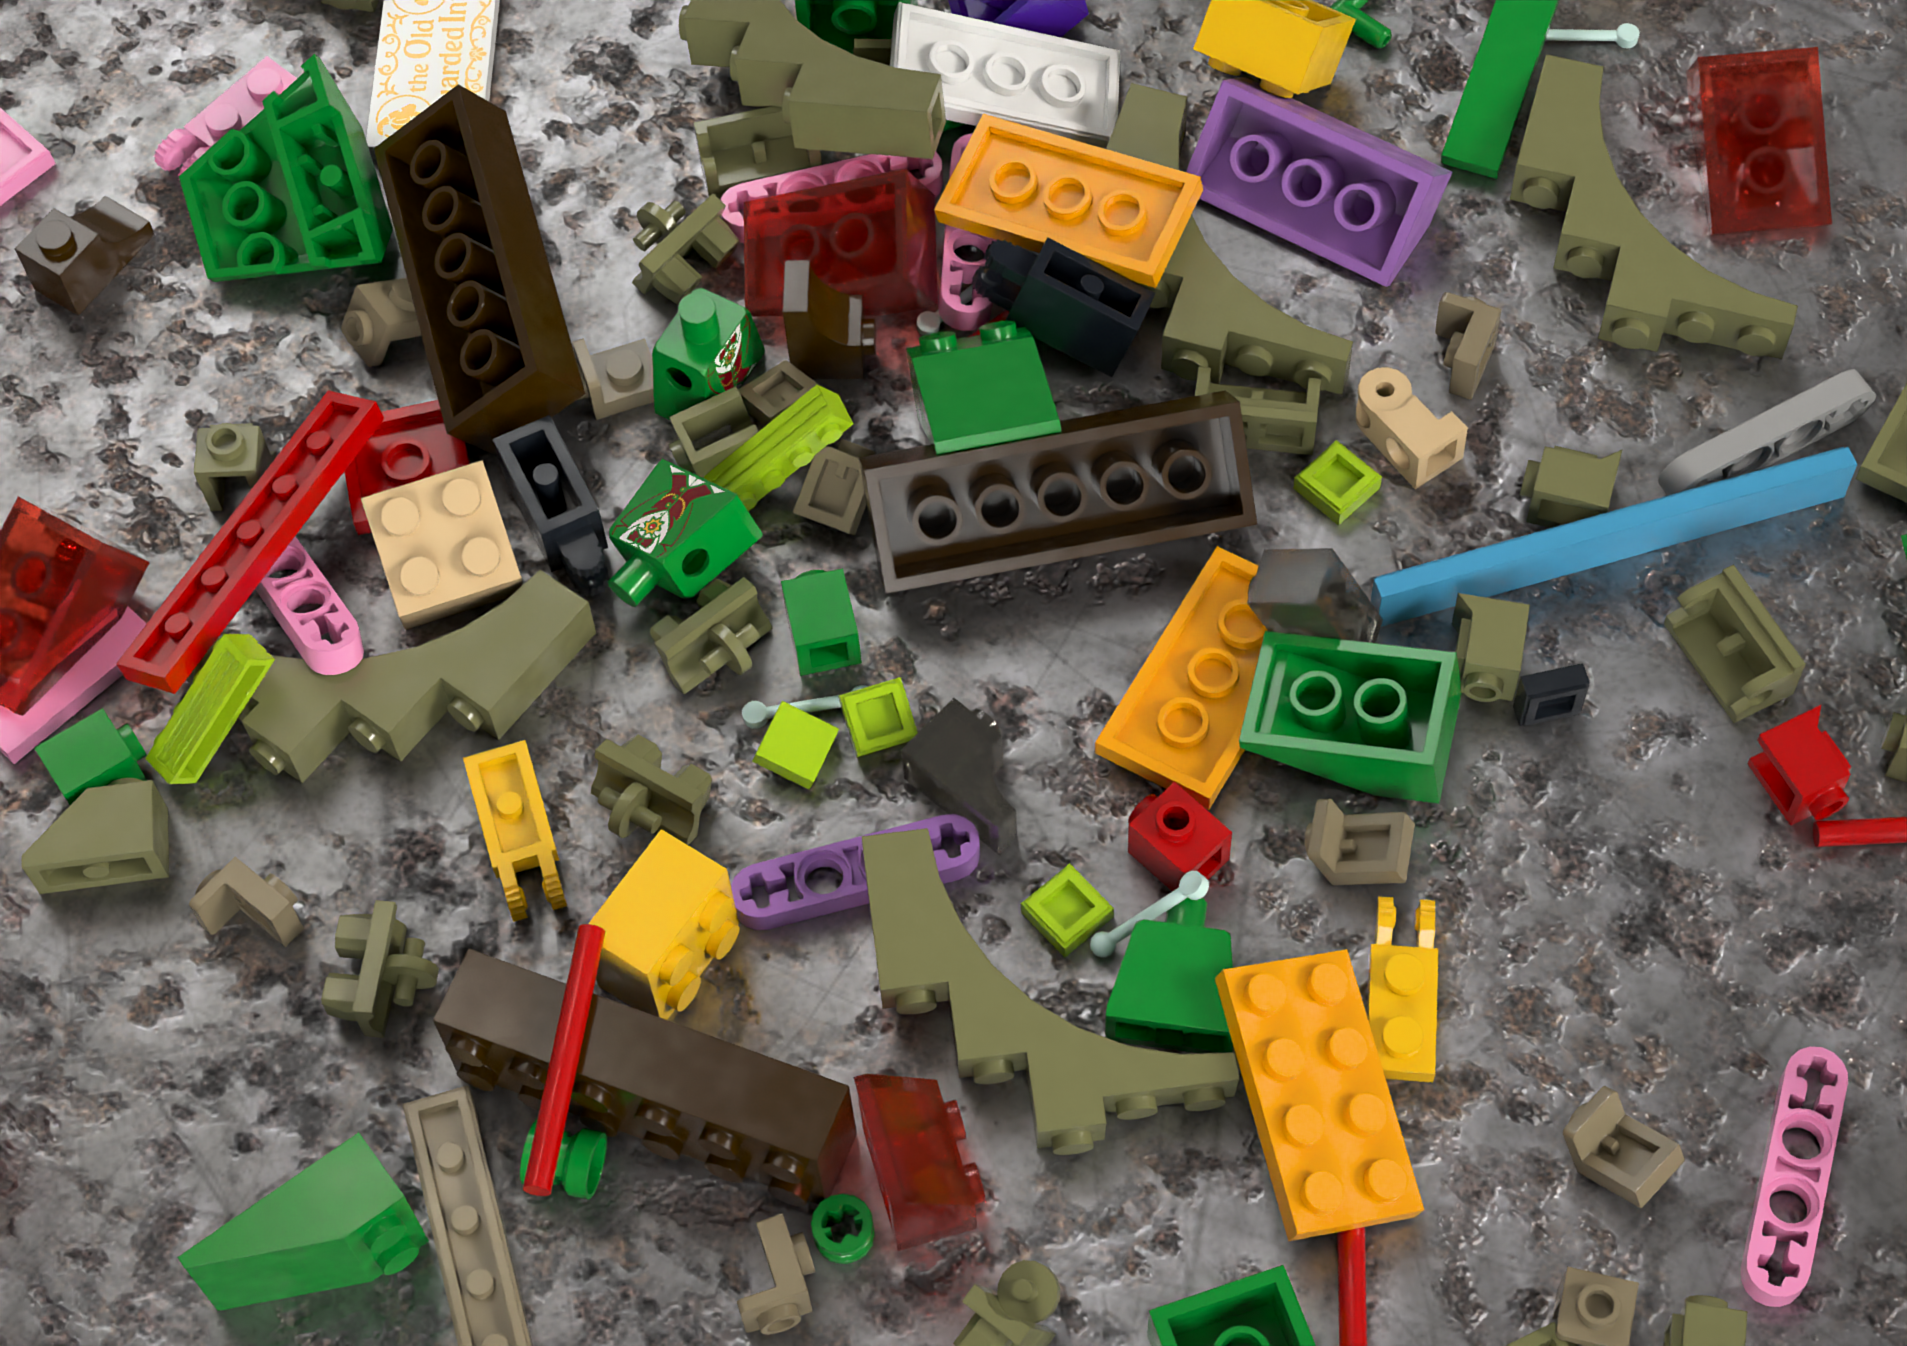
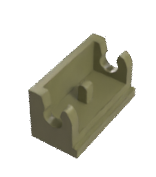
M770 106L693 122L700 164L709 197L715 194L721 199L723 193L735 185L822 165L820 150L794 147L791 123L784 122L782 107Z
M1198 368L1195 396L1226 390L1240 401L1247 449L1313 455L1321 379L1309 378L1308 390L1305 393L1210 383L1211 368Z
M1734 564L1723 569L1722 573L1691 587L1677 597L1682 607L1668 614L1664 625L1733 723L1794 694L1806 663Z

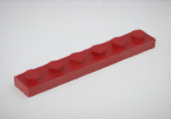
M330 390L326 392L117 661L116 665L126 680L176 694L385 419L376 401Z

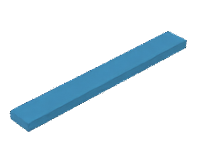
M1840 447L1377 576L1373 581L1369 612L1376 628L1454 607L1458 593L1490 597L1845 497L1858 464L1849 447Z

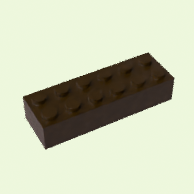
M458 84L376 146L374 152L446 432L455 438L497 456L493 443L494 438L548 415L552 418L586 393L507 113Z
M1224 390L1061 420V432L938 455H936L930 444L859 457L879 577L886 594L1258 525L1240 401Z
M468 948L433 1019L445 1045V1050L457 1071V1076L467 1084L484 1091H493L497 1085L516 1092L520 1101L539 1111L566 983ZM593 993L568 1112L580 1116L579 1120L583 1125L592 1130L605 1132L606 1136L610 1137L617 1136L618 1132L621 1131L643 1139L642 1145L664 1158L677 1160L683 1154L705 1162L704 1167L710 1173L726 1181L741 1183L743 1178L746 1177L768 1186L770 1194L791 1205L805 1206L807 1200L820 1204V1202L832 1195L857 1136L848 1085Z

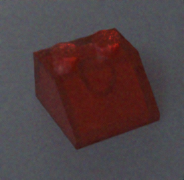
M868 1073L853 1077L862 1130L897 1250L901 1251L977 1229L975 1205L986 1202L976 1163L971 1162L963 1165L956 1142L967 1138L956 1099L944 1102L938 1081L935 1079Z

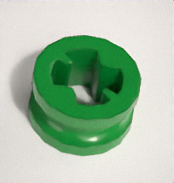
M843 1193L832 1195L820 1202L813 1212L811 1227L815 1246L820 1254L829 1261L839 1264L856 1262L866 1256L873 1246L875 1231L871 1211L865 1202L856 1196ZM845 1215L853 1216L855 1230H861L859 1235L846 1234L841 1243L833 1242L831 1228L826 1227L828 1222L840 1224Z

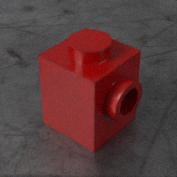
M1175 782L1159 797L1155 794L1146 796L1129 816L1128 853L1171 891L1179 887L1181 878L1187 872L1197 871L1209 880L1230 860L1232 831Z

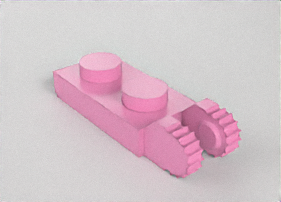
M268 56L265 57L187 123L184 129H175L167 136L166 140H162V143L158 144V148L155 150L154 161L162 169L169 172L171 170L175 171L179 167L180 173L178 176H180L229 130L235 129L240 131L264 109L262 101L271 92L275 91L280 95L297 78Z

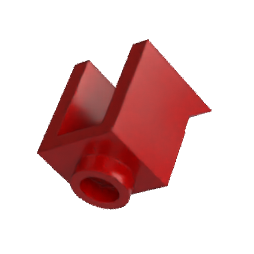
M1821 705L1759 734L1757 742L1764 751L1749 758L1747 763L1790 826L1810 816H1813L1816 821L1826 819L1842 809L1849 801L1844 788L1851 775L1849 771L1852 766L1827 731L1821 732L1818 729Z

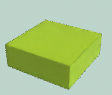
M1336 440L1294 477L1293 489L1339 526L1381 488L1382 476Z
M901 677L838 696L857 758L919 739Z
M781 701L752 762L810 790L839 728Z
M1070 863L1021 903V913L1064 958L1114 918V908Z

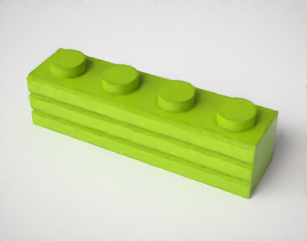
M816 384L707 473L704 478L736 493L746 509L750 511L761 498L771 490L780 487L787 477L800 467L810 463L818 452L828 444L837 441L842 436V433L853 425V422L840 396Z
M223 634L222 638L214 644L213 652L203 668L194 676L193 684L186 695L175 706L173 715L167 725L156 736L154 745L145 759L168 784H189L198 781L275 661L266 652L267 650L257 643L258 641L252 635Z

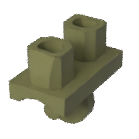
M712 194L679 225L676 222L686 214V211L678 201L674 200L665 209L653 202H647L637 211V219L643 230L633 238V241L642 251H646L655 242L658 245L639 262L641 272L633 279L632 284L644 295L655 287L661 294L679 305L680 301L688 294H691L702 279V276L684 258L695 249L716 269L735 252L740 240L721 219L726 205L715 194Z
M743 577L732 586L720 579H716L700 591L696 601L700 610L688 619L682 621L677 616L667 615L651 627L650 635L674 686L684 695L725 664L738 675L745 673L752 667V661L746 648L773 629L769 619L759 605L755 586Z
M639 734L622 746L606 739L595 750L598 769L591 786V794L598 797L600 805L612 811L608 822V830L625 838L637 826L652 834L662 829L687 845L697 837L700 813L710 797L712 778L709 773L693 764L684 765L674 776L661 769L662 753L657 745Z
M375 900L373 914L339 916L335 934V949L339 957L363 959L360 975L329 973L325 980L321 998L327 1015L348 1021H357L364 1036L385 1037L392 999L397 1005L412 1006L416 989L434 987L437 984L439 968L436 964L422 958L425 947L423 940L407 938L405 941L407 927L395 918L397 905L395 902Z
M1022 1260L1012 1264L1003 1272L998 1282L997 1290L974 1284L962 1302L971 1308L975 1314L953 1344L955 1346H1048L1056 1333L1047 1326L1035 1323L1046 1320L1055 1311L1060 1301V1285L1057 1276L1049 1267L1037 1261Z

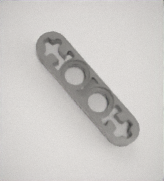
M1855 369L1843 371L1678 456L1661 472L1658 484L1667 495H1672L1764 469L1857 420L1872 406L1876 399V393Z

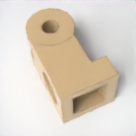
M1389 367L1376 368L1368 371L1361 378L1357 392L1359 399L1355 413L1356 423L1364 435L1415 490L1463 459L1468 427L1452 411L1438 420L1412 394L1409 379L1399 370Z

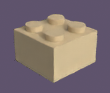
M483 460L361 498L396 609L405 630L508 598L523 585Z

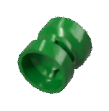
M538 1118L533 1122L523 1148L520 1164V1181L522 1185L524 1184ZM583 1128L572 1137L570 1131L564 1130L553 1185H559L562 1181V1185L568 1195L587 1200L591 1199L603 1172L607 1151L606 1133Z

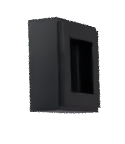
M1583 663L1520 676L1513 704L1519 726H1528L1579 715L1590 684Z

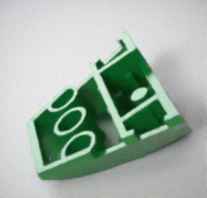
M315 54L301 65L305 72L280 95L273 91L262 101L264 109L240 131L235 129L229 130L179 176L207 279L212 282L382 262L393 227L362 126L322 60Z

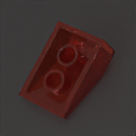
M1818 47L1698 57L1686 71L1691 132L1710 236L1832 225Z
M900 169L744 202L745 308L750 311L752 317L783 316L785 260H809L816 276L829 287L848 295H862L864 316H884L937 306L935 194L907 169Z
M19 496L0 530V705L15 714L24 716L122 618L150 562L74 520Z

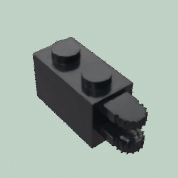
M1048 237L1039 255L1019 245L1014 246L1012 242H1007L1005 239L1003 241L999 239L996 242L992 241L985 252V266H980L972 278L973 289H976L977 294L982 295V298L987 297L990 302L1009 311L1005 321H1015L1016 328L1026 327L1034 338L1110 377H1113L1137 334L1156 294Z
M548 415L494 438L493 443L503 477L551 572L564 567L571 583L574 585V589L578 590V594L582 593L584 597L591 596V598L594 595L600 596L599 594L605 592V588L609 587L608 581L610 580L608 569L604 563L603 550L608 548L600 512L551 416Z

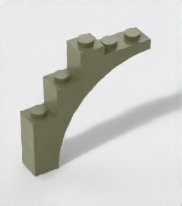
M691 0L689 5L682 7L679 16L680 38L688 43L691 65L730 67L731 79L738 81L742 106L782 107L784 122L791 123L795 148L933 159L946 123L941 74L896 68L855 56L822 40L798 22L781 0Z
M1546 54L1516 164L1510 200L1527 203L1535 208H1551L1566 212L1553 266L1554 269L1568 271L1582 278L1595 277L1612 281L1598 339L1614 342L1627 349L1641 348L1658 352L1662 334L1665 333L1679 336L1693 343L1706 342L1741 350L1751 356H1769L1782 359L1794 326L1798 305L1749 291L1708 271L1673 246L1638 210L1615 172L1603 138L1599 105L1604 66Z
M1131 83L1106 149L1179 170V158L1186 133L1187 96ZM1191 214L1157 287L1153 288L1137 283L1156 293L1150 304L1151 308L1165 307L1172 309L1162 335L1161 369L1174 372L1183 379L1196 381L1198 368L1208 367L1211 368L1210 382L1219 384L1225 365L1239 368L1249 375H1267L1298 383L1305 389H1308L1309 378L1321 379L1320 391L1326 390L1342 395L1349 376L1353 341L1309 327L1267 304L1231 274L1208 246Z
M539 570L505 602L465 627L414 648L362 658L356 667L341 674L323 675L313 671L304 659L271 655L275 661L238 717L242 720L253 743L249 748V752L256 761L271 773L278 775L284 770L303 783L349 733L369 751L377 753L382 748L401 762L447 711L468 730L475 732L480 727L497 740H500L596 634L589 602L542 570ZM214 644L186 679L191 685L193 684L194 676L203 668L213 652Z
M928 828L861 836L882 1009L896 1007V1011L900 1014H920L935 1009L937 1007L936 1002L949 1001L959 1078L973 1076L975 1083L994 1084L1014 1078V1071L1026 1070L1037 1148L1052 1147L1053 1153L1057 1155L1078 1154L1093 1149V1141L1105 1139L1107 1124L1105 1113L1116 1112L1117 1118L1123 1120L1141 1119L1156 1114L1158 1112L1157 1106L1184 1103L1185 1109L1188 1111H1204L1221 1107L1226 1103V1097L1235 1096L1239 1082L1235 1053L1177 1054L1128 1046L1078 1028L1024 994L991 964L962 925L939 877Z

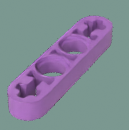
M956 814L940 815L863 835L868 836L928 828L939 877L943 884L960 880L970 875L977 867L980 859L979 833L976 827L967 818ZM859 836L743 868L734 877L731 884L738 920L747 928L770 930L869 904L862 837ZM953 837L954 842L960 845V856L949 858L947 852L941 850V839ZM820 867L834 868L841 873L843 877L842 883L835 891L829 894L815 893L806 885L808 875L813 870ZM794 876L796 892L800 899L793 902L790 900L789 889H787L786 878ZM757 886H764L765 891L771 894L769 895L770 905L765 908H757L755 901L751 900L753 897L752 889Z

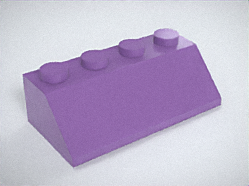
M1242 77L1223 80L1186 170L1187 173L1201 177L1203 192L1199 199L1385 287L1390 286L1428 229L1452 172L1299 101L1269 93L1262 89L1259 83L1251 79Z

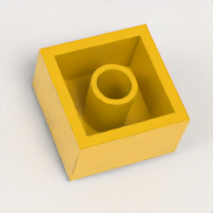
M1211 0L1193 50L1210 56L1208 65L1218 71L1234 76H1240L1242 71L1262 79L1259 86L1265 91L1280 97L1292 98L1294 93H1309L1310 90L1331 84L1356 19L1312 0Z
M662 829L588 923L599 926L606 932L596 976L598 986L632 1008L668 1020L674 1010L681 1012L692 1002L701 984L700 975L713 958L720 960L730 951L739 934V920L727 869Z

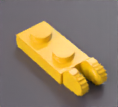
M526 740L464 757L463 761L496 879L501 878L513 922L528 918L526 912L528 909L527 900L523 888L519 886L516 873L538 866L541 867L544 878L542 886L547 902L551 903L553 910L566 907L567 902L555 861H559V856Z
M1378 896L1375 944H1371L1369 953L1367 1018L1386 1079L1433 1083L1436 1067L1438 948H1434L1435 900L1420 899L1418 908L1415 910L1414 929L1417 931L1416 947L1392 945V933L1396 923L1393 897Z

